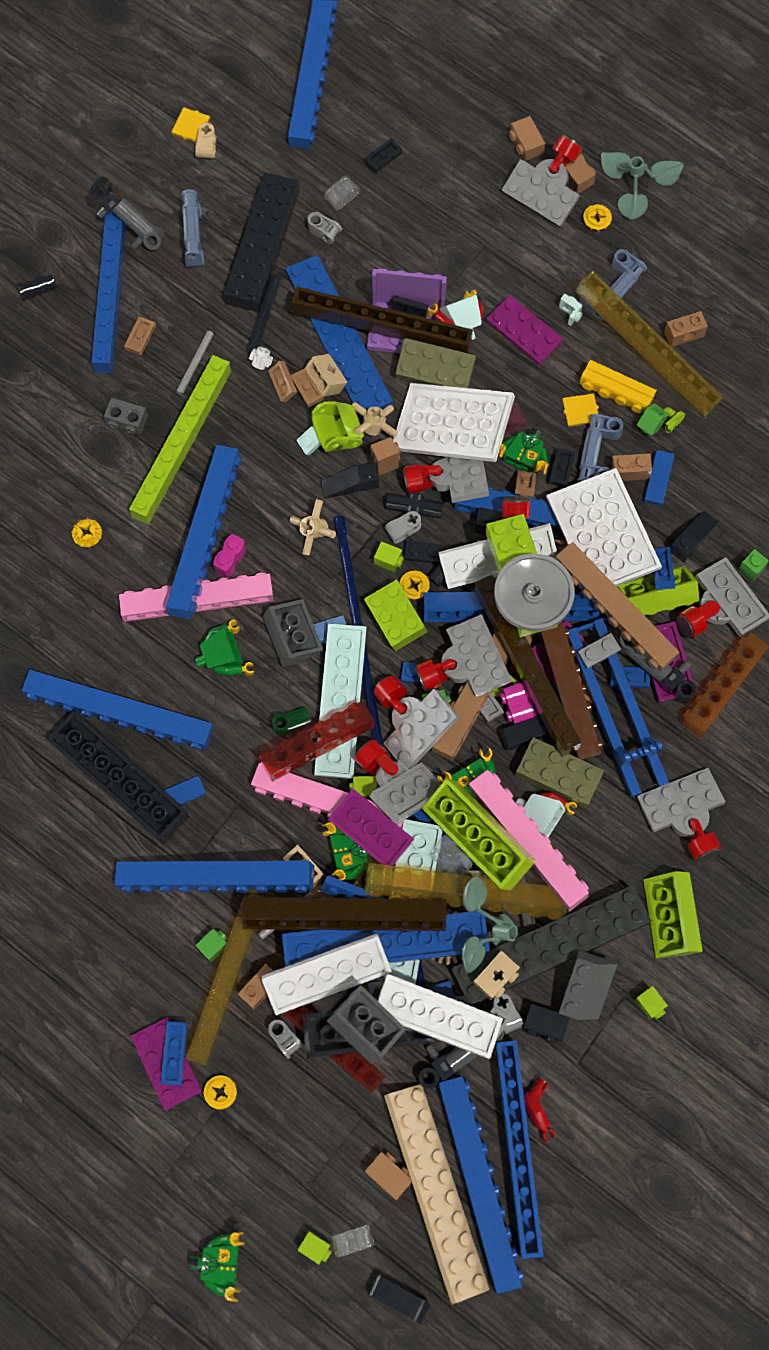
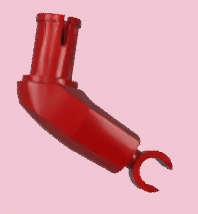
M537 1078L531 1090L523 1094L525 1109L539 1131L542 1130L541 1140L548 1142L546 1133L548 1132L550 1137L554 1139L555 1132L548 1129L550 1123L539 1099L549 1084L545 1080Z

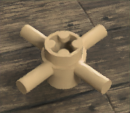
M356 402L352 404L355 411L364 417V423L355 429L357 435L366 432L369 435L375 436L380 434L381 429L393 438L398 435V431L385 423V417L394 411L392 405L384 409L371 407L366 410Z
M316 499L312 516L303 519L294 516L290 518V523L300 526V532L306 536L302 554L310 555L314 538L323 536L335 538L336 536L335 531L328 529V523L324 519L319 518L323 500Z

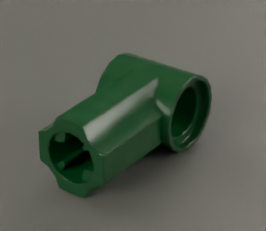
M304 707L287 714H277L272 721L273 731L279 736H284L289 731L311 724L308 710ZM278 722H284L286 723V726L283 728H279L276 724Z

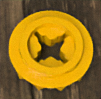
M596 204L589 206L585 210L583 220L585 221V226H589L591 230L596 229L599 232L610 225L612 215L608 208ZM596 213L597 216L601 218L599 222H597L596 219H594Z
M89 518L79 520L77 524H74L73 531H71L75 543L82 547L94 546L102 536L100 525L95 520H90ZM88 528H90L89 531L92 535L86 534L85 536H83L84 533L82 530H88Z
M409 571L400 579V585L407 597L414 601L419 598L422 599L424 593L429 590V580L422 572ZM411 581L415 584H419L418 591L414 588L409 589L411 587Z
M219 1075L211 1078L206 1083L204 1098L211 1107L224 1109L228 1108L235 1101L237 1090L230 1078ZM226 1084L224 1092L228 1097L220 1096L217 1098V1093L213 1087L221 1089Z

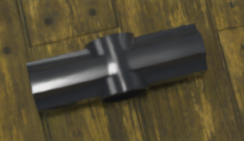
M389 492L386 509L405 512V514L415 511L419 513L420 517L422 515L441 519L444 502L425 499L419 494H409L407 496Z

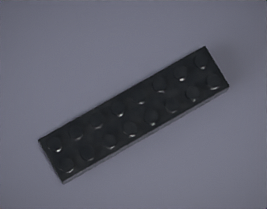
M264 173L224 292L226 305L259 313L300 192L299 180Z
M75 711L47 738L57 751L162 845L190 817L181 805Z
M468 995L450 997L453 1000L469 1005ZM335 1011L306 1014L302 1017L307 1059L358 1052L327 1022ZM405 1027L406 1030L391 1048L443 1041Z

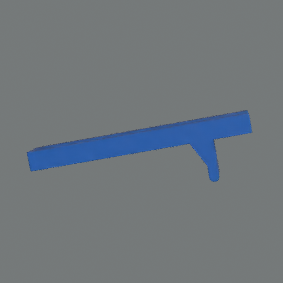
M603 618L587 625L568 630L570 635L568 642L569 646L574 648V659L580 668L584 684L592 700L629 797L632 798L642 792L629 761L646 756L658 787L669 783L657 755L663 747L660 741L656 742L650 737L616 653L608 657L607 660L642 745V748L636 751H630L628 754L625 752L592 667L586 669L577 654L579 650L584 648L579 632H584L587 629H590V631L596 630L599 639L609 634Z

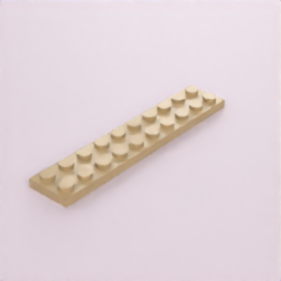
M416 1085L385 1095L384 1097L451 1304L488 1291L489 1287L423 1087Z

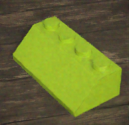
M685 566L673 569L675 589L656 590L654 574L616 586L643 615H654L663 610H673L675 607L691 605L694 602L700 601L698 582Z
M675 871L644 879L656 958L685 956L703 952L690 873Z

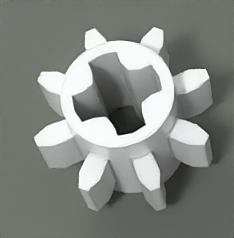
M258 347L257 350L251 351L249 359L253 360L252 366L255 368L265 369V366L269 367L271 365L273 357L269 356L270 351L268 349Z

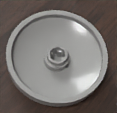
M524 554L509 561L499 572L494 589L495 602L501 615L512 625L528 631H542L559 624L568 615L575 593L574 583L567 569L554 558L543 554Z

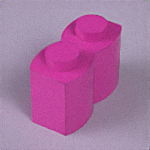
M231 534L225 540L223 550L216 555L213 562L217 574L229 578L234 573L236 563L244 557L246 552L243 539Z
M522 681L501 688L502 693H499L502 704L507 706L508 711L505 714L509 723L512 722L515 725L537 717L531 698Z

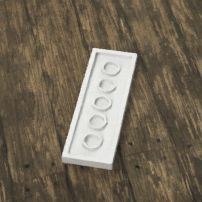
M550 523L530 528L529 531L537 554H543L555 559L558 554ZM488 539L439 552L448 589L477 582L490 575L496 577L499 574Z
M377 933L261 976L275 1014L278 1015L389 974L392 970Z
M389 974L386 975L377 1000L404 1027L487 1059L491 1057L503 1020L500 1017Z

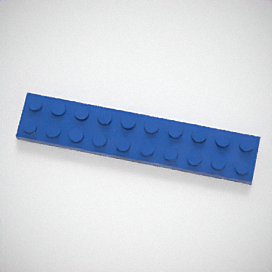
M318 255L285 268L295 290L298 286L339 296ZM309 317L326 353L330 354L347 381L344 388L352 404L356 402L366 410L371 407L384 409L389 405H393V401L356 328ZM357 412L359 418H363V416Z
M477 911L448 914L446 931L312 930L282 934L286 967L377 933L389 964L462 955L464 944L470 937H478L479 941L488 938L485 916ZM483 943L485 952H489V943Z

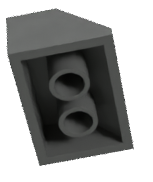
M303 599L271 606L267 609L263 619L282 667L301 663L323 651Z
M579 950L560 1003L559 1014L577 1020L599 1019L618 963Z
M361 985L327 1020L372 1065L386 1054L406 1030Z

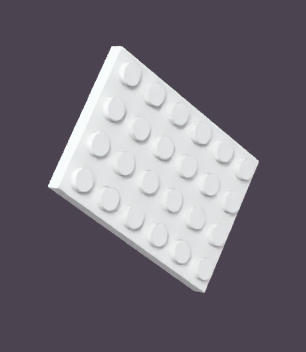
M410 383L396 429L398 435L393 438V442L398 443L401 452L496 462L515 395L511 392Z
M616 468L547 495L546 498L567 545L574 542L615 586L662 568Z

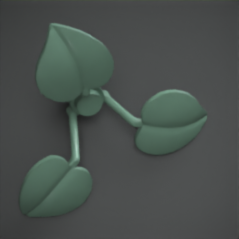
M602 152L601 156L602 168L608 177L619 179L623 176L624 172L628 173L629 171L634 177V195L625 194L618 201L620 213L630 220L642 216L648 207L647 197L645 195H637V179L643 175L644 170L651 178L656 179L657 184L670 186L678 180L683 168V163L661 161L654 164L650 171L641 157L630 159L627 154L619 152Z
M478 875L474 876L465 888L463 895L464 906L469 912H473L476 909L477 912L493 920L495 923L491 938H484L479 941L478 937L472 936L465 942L462 957L467 972H472L482 962L485 956L483 943L493 941L494 945L499 947L514 941L520 935L517 927L507 915L500 914L495 918L481 910L480 906L486 900L487 890L484 882Z

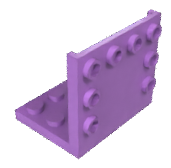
M373 269V305L391 309L394 295L428 304L431 310H433L432 304L436 303L438 310H440L441 307L445 306L447 277L439 274L425 275L420 272L406 273L401 270ZM427 317L429 319L436 320L434 317ZM369 332L367 350L401 353L404 340Z

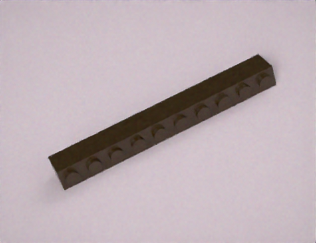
M298 286L292 299L293 313L402 340L407 338L463 353L469 352L472 341L473 329Z
M493 575L487 576L475 582L474 591L561 756L563 757L578 750L582 743L526 637H520L517 627L509 623L499 612L494 597L496 581Z
M243 897L241 921L243 929L446 931L447 899Z

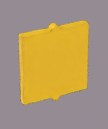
M183 108L172 130V134L183 137L184 140L189 139L197 142L199 127L203 123H208L210 116L199 113L197 110L193 111Z
M594 393L562 399L564 405L563 414L566 415L568 427L589 424L591 422L589 419L590 415L598 414L599 406L596 405Z

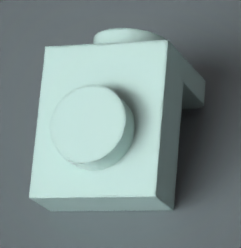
M566 294L562 296L559 308L570 314L568 325L572 326L574 322H578L582 317V304L572 296Z
M313 426L296 440L306 455H310L321 445Z

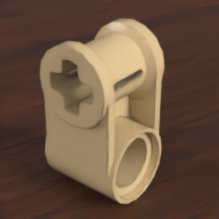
M203 123L199 127L196 158L214 159L216 144L214 127L210 123Z

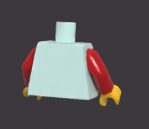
M472 290L471 294L466 291L464 299L441 307L440 310H438V305L433 303V310L428 309V316L434 317L437 321L473 329L481 325L484 307L476 296L477 292ZM473 331L472 339H475L476 337Z
M554 792L541 793L539 795L532 794L528 801L521 798L516 801V804L520 803L526 812L524 814L528 819L532 818L536 822L537 830L540 834L544 833L547 837L550 836L564 812L567 815L574 814L569 809V806L577 808L575 802L567 803L566 799Z

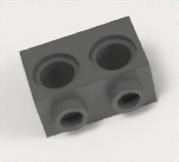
M114 398L110 399L104 414L106 425L110 428H120L129 434L137 433L140 435L148 417L145 407ZM117 413L120 414L118 417H113ZM134 418L138 419L136 422H130Z

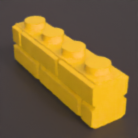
M592 360L589 361L580 379V384L584 389L588 391L594 390L601 397H609L615 400L618 405L631 407L635 413L639 414L644 413L647 407L651 405L657 391Z

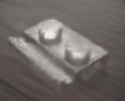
M447 833L443 835L433 851L428 855L459 881L462 880L474 863Z

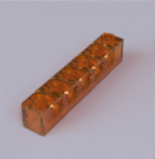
M750 632L747 637L743 635L737 644L739 646L736 652L734 650L731 651L726 658L729 662L726 666L721 665L715 673L718 675L714 681L710 679L705 686L707 690L705 694H699L693 702L696 706L693 710L689 708L682 717L685 719L682 726L699 738H702L768 649L769 645ZM742 652H747L750 658L743 657ZM731 667H737L739 669V673L733 672L731 670ZM720 681L727 682L729 687L721 686ZM709 696H715L718 702H712ZM698 710L705 711L707 716H700Z

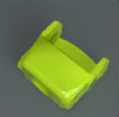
M332 401L320 403L313 409V426L319 442L326 452L352 449L363 443L364 432L360 435H357L355 429L360 426V422L352 405Z

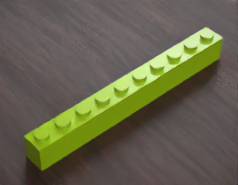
M214 355L211 357L129 508L132 518L148 525L151 522L231 373L228 361Z

